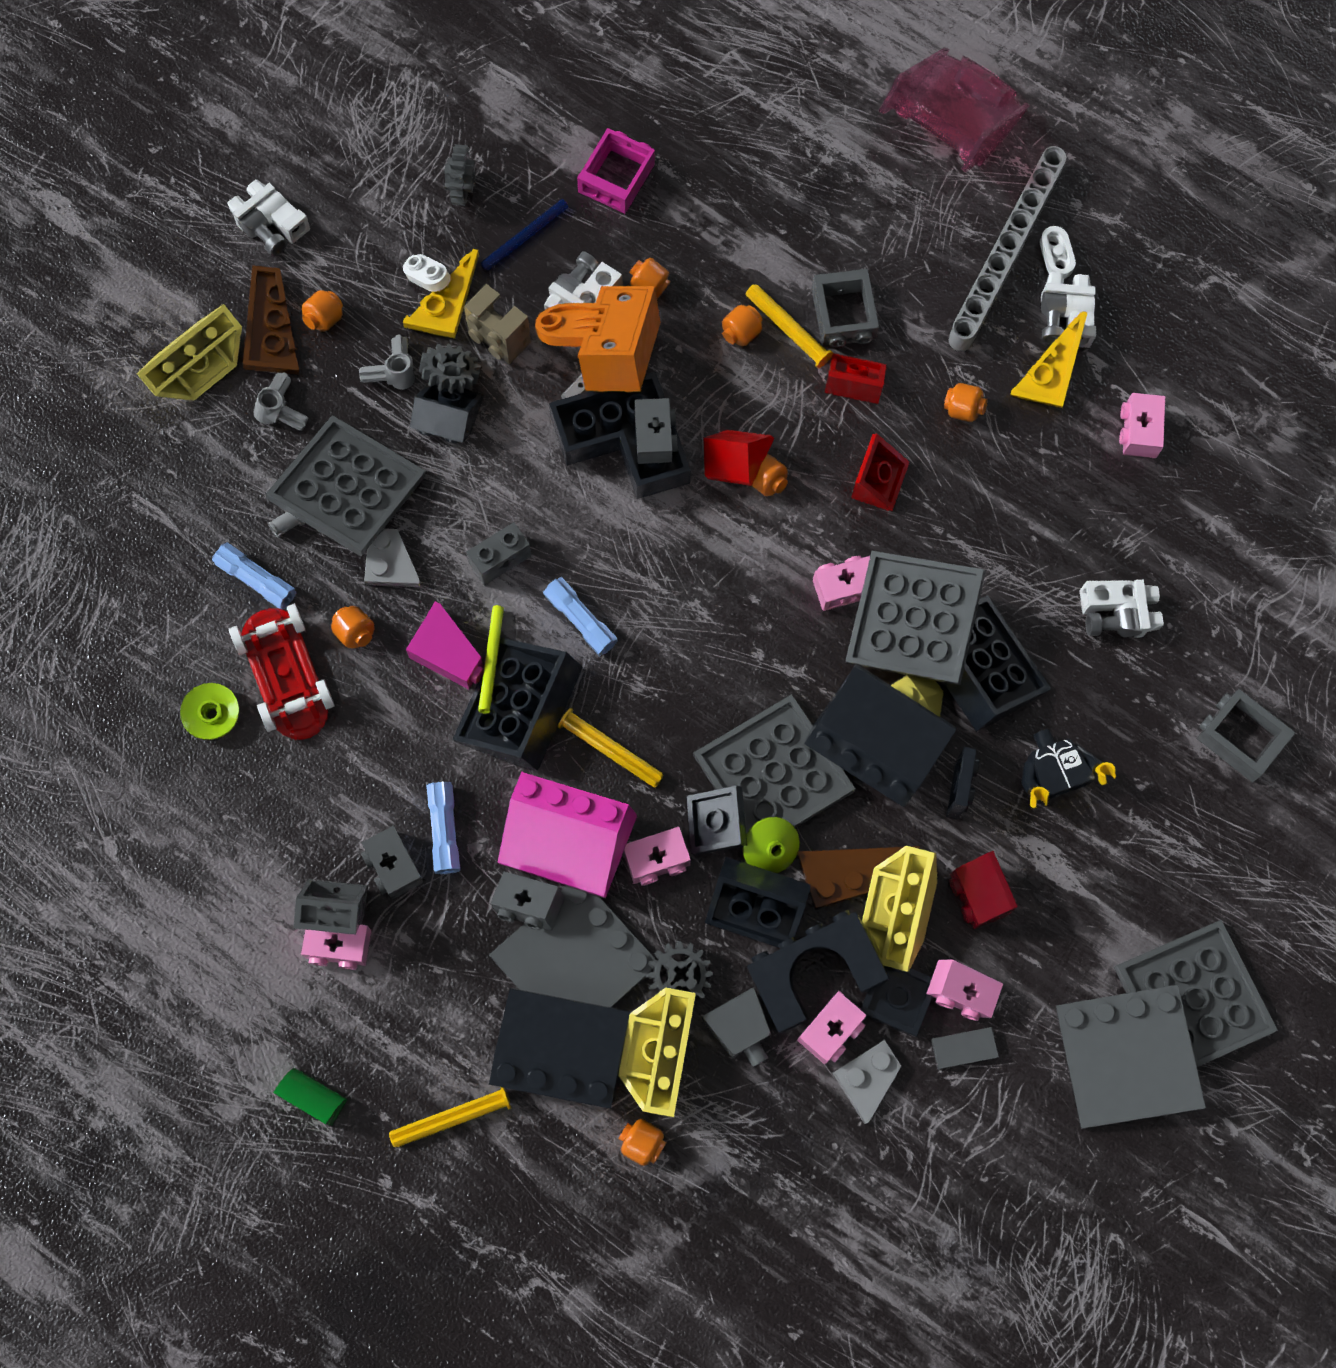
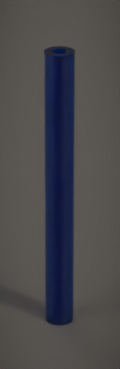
M561 199L485 258L480 262L481 267L488 271L568 208L565 200Z

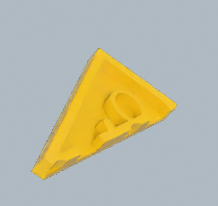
M473 249L459 261L460 265L450 274V282L444 289L432 292L421 300L420 307L410 317L407 315L404 318V328L455 339L478 261V250Z
M1082 311L1072 320L1065 331L1051 344L1017 386L1011 390L1010 396L1059 408L1063 407L1088 312Z

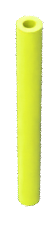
M495 605L492 608L478 709L483 714L490 713L504 612V607L500 605Z

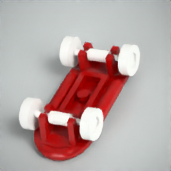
M294 603L286 606L288 612L279 608L261 610L253 614L246 621L242 628V634L238 626L229 628V633L239 656L245 653L247 655L264 703L257 705L267 732L277 730L283 736L290 739L303 740L311 738L321 731L328 719L329 708L335 705L325 680L319 681L301 635V632L305 631V627Z

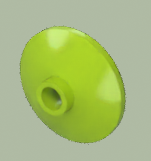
M206 683L193 688L183 699L180 708V718L185 729L194 737L202 740H214L225 736L233 729L239 717V703L236 696L230 689L217 683ZM211 710H216L217 715L209 719L207 717L208 713Z
M764 818L755 823L746 834L747 846H743V855L747 864L779 873L788 868L798 854V833L794 826L783 818ZM779 845L778 849L771 853L772 848Z

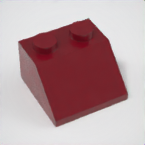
M994 851L988 852L956 868L950 874L952 879H949L951 889L955 896H960L964 905L961 907L963 917L968 924H972L973 929L1005 918L1018 907Z

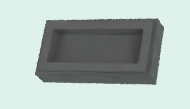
M992 1027L931 1039L938 1070L999 1057Z

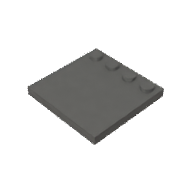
M332 415L268 490L266 499L359 556H362L425 478L426 471Z
M871 551L845 662L851 665L857 664L862 667L960 685L986 571L979 568Z
M792 694L693 753L694 758L715 790L731 786L742 787L746 834L755 823L768 817L783 818L796 828L855 792V787L840 766L804 744L813 725Z
M566 886L561 891L565 899L552 930L546 928L534 930L523 924L489 954L491 959L519 990L611 1008L646 977V974L654 970L648 965V962H657L599 896Z
M1222 920L1114 967L1126 993L1172 985L1179 986L1196 1067L1278 1031Z
M1178 985L1056 1005L1081 1129L1206 1108Z

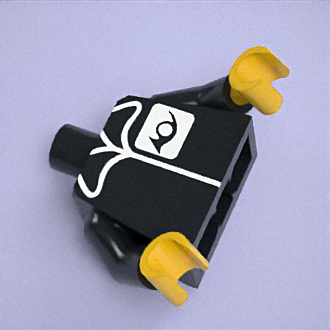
M1045 729L1033 735L1039 749L1033 751L1024 763L1021 784L1030 797V806L1036 808L1037 802L1038 804L1044 802L1045 806H1047L1048 800L1090 785L1096 779L1094 775L1098 776V781L1101 785H1105L1107 783L1105 775H1111L1115 779L1116 771L1113 764L1103 763L1079 744H1074L1071 739L1055 743L1050 729Z

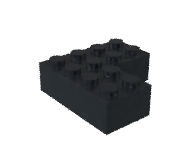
M656 372L645 375L641 391H588L549 403L550 418L567 466L620 450L637 499L690 484L691 469L675 426H671V435H677L678 452H672V462L638 464L635 400L665 398ZM653 429L654 433H659V429Z

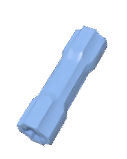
M228 542L222 544L215 552L212 561L216 566L260 593L277 608L282 610L287 608L286 606L294 599L296 595L294 587L279 577L270 574Z
M562 577L555 579L547 586L543 592L544 596L558 611L565 614L583 634L584 640L599 657L613 648L618 641L617 637L603 622L595 618L578 599L576 592Z
M444 781L430 783L427 785V795L431 815L435 874L456 873L460 871V862L456 843L453 785L451 782Z

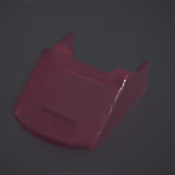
M944 47L899 74L879 112L885 114L894 108L899 116L906 119L911 118L960 153V158L965 161L961 170L966 173L975 165L980 167L1023 117L1029 105L1027 103L1021 105L1015 99L1017 92L991 71L965 56L960 61L947 55L950 49Z

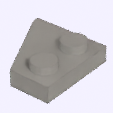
M384 528L367 549L364 577L366 585L420 587V580L398 529Z
M884 1040L833 1072L834 1077L864 1124L868 1123L873 1117L901 1065Z

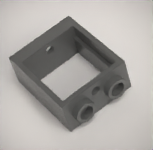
M868 269L814 275L811 289L822 347H841L846 343L854 342L866 344L876 340L879 324ZM862 292L867 322L830 327L825 296Z
M1238 689L1231 696L1226 693L1216 705L1220 710L1214 717L1209 714L1199 726L1203 731L1196 739L1253 783L1263 775L1295 732ZM1234 706L1274 736L1255 761L1215 731Z
M308 879L296 898L293 928L356 935L366 914L368 885ZM339 887L341 891L336 893L334 888Z

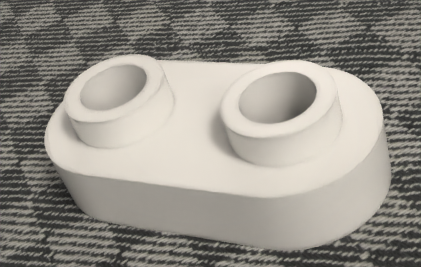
M1058 226L1046 228L1040 239V247L1049 274L1051 272L1062 273L1065 279L1072 274L1076 263L1068 234ZM1049 242H1055L1057 245L1053 246ZM1056 265H1061L1064 269H1060Z
M413 255L403 265V271L409 281L428 291H440L450 282V274L446 267L425 255Z

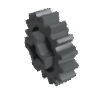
M455 144L452 158H448L447 164H445V190L450 191L452 205L465 206L468 192L473 193V187L475 186V160L470 159L468 145Z
M449 343L446 348L437 344L436 350L428 347L427 353H422L419 372H422L423 380L429 379L428 385L430 387L437 385L440 392L446 388L450 394L453 393L454 389L464 393V388L471 390L473 384L478 383L481 365L477 364V357H471V351L463 352L462 346L454 349Z
M681 941L676 942L675 949H672L669 943L664 945L665 954L657 950L654 953L658 959L657 962H648V965L654 969L653 972L646 974V978L654 980V983L648 987L649 990L657 988L660 992L664 988H683L685 991L696 993L695 996L697 998L703 999L705 995L701 989H709L711 987V984L705 980L707 977L713 976V972L706 971L705 969L711 963L710 960L702 961L700 958L704 951L692 952V943L683 949ZM684 955L688 958L685 961L677 962L670 956ZM688 965L683 974L685 981L681 979L671 984L676 975L674 969L679 970ZM661 966L665 971L666 981L663 984L660 979ZM696 966L699 972L698 983L694 979V968Z

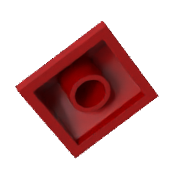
M833 353L824 393L878 404L884 385L886 364Z
M725 430L703 437L705 477L709 480L752 486L761 463L764 461L774 441V437L772 435Z
M873 434L851 498L893 511L909 461L878 434Z

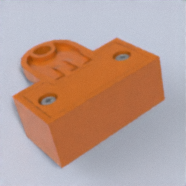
M601 286L596 303H564L549 307L541 312L536 319L537 336L548 345L581 346L578 357L585 391H641L661 323L655 286Z

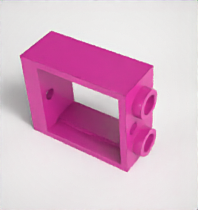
M607 128L577 178L578 192L626 214L655 165V150L644 142H637L629 138L623 132ZM610 151L641 164L627 190L596 176Z

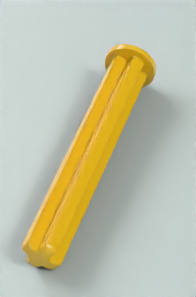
M754 284L750 286L746 296L816 362L815 366L818 369L823 367L831 359L833 352L823 348L761 287Z
M569 708L560 720L558 728H566L652 787L658 786L663 778L662 772L576 716L572 708Z
M500 1087L501 1090L392 1130L389 1132L393 1147H399L507 1106L509 1110L511 1109V1104L506 1089Z

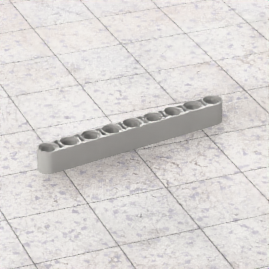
M1052 146L1046 148L956 317L948 339L950 346L954 350H968L981 329L1061 175L1067 157L1064 150L1060 147ZM1004 246H1008V247H1010V248H1012V249H1011V250L1006 249ZM993 267L999 268L1001 271H996ZM981 289H987L990 293L983 292ZM969 310H974L979 314H972ZM958 332H964L968 336H961Z

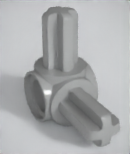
M396 335L395 338H392V355L385 360V365L361 367L359 369L361 382L387 381L388 385H393L394 388L402 390L411 387L415 381V376L413 372V359L408 355V339L401 335Z
M277 373L270 386L263 388L258 393L253 411L254 417L260 423L271 424L277 423L279 420L293 428L303 430L307 424L308 417L285 406L284 394L291 383V378L287 376V373Z

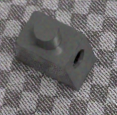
M754 988L749 989L702 1017L703 1023L732 1058L744 1052L752 1067L768 1059L760 1042L769 1038L771 1033Z

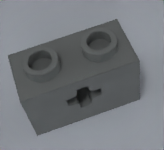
M669 398L635 400L638 464L672 462V452H678L677 435H671V426H676L675 408L670 409ZM653 429H659V433H654Z
M515 522L466 551L469 565L484 586L532 556L530 544Z
M394 825L361 842L365 849L361 856L368 869L375 868L379 877L375 878L374 881L382 895L388 893L390 898L394 899L424 883ZM391 858L395 867L389 870L386 860Z
M504 871L490 904L497 912V916L504 921L513 923L514 920H518L534 930H541L542 928L552 930L565 897L558 886Z

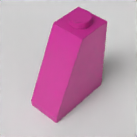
M435 601L406 649L407 654L415 662L470 689L473 682L477 684L484 673L482 658L442 605Z

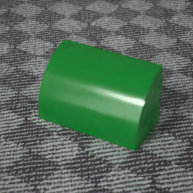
M296 1068L291 1069L284 1076L273 1092L331 1127L348 1100Z

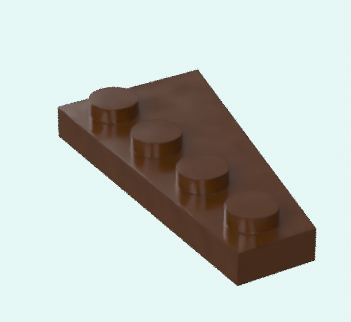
M252 265L243 369L299 375V366L280 268Z
M903 847L797 852L805 881L811 884L809 894L814 909H820L867 895L874 868Z

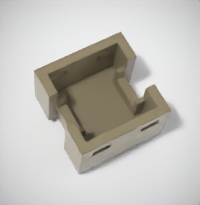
M486 284L464 306L468 334L476 343H486L489 346V352L496 359H503L510 364L531 343L528 316L515 306L504 317L494 311L493 304L500 298V294Z

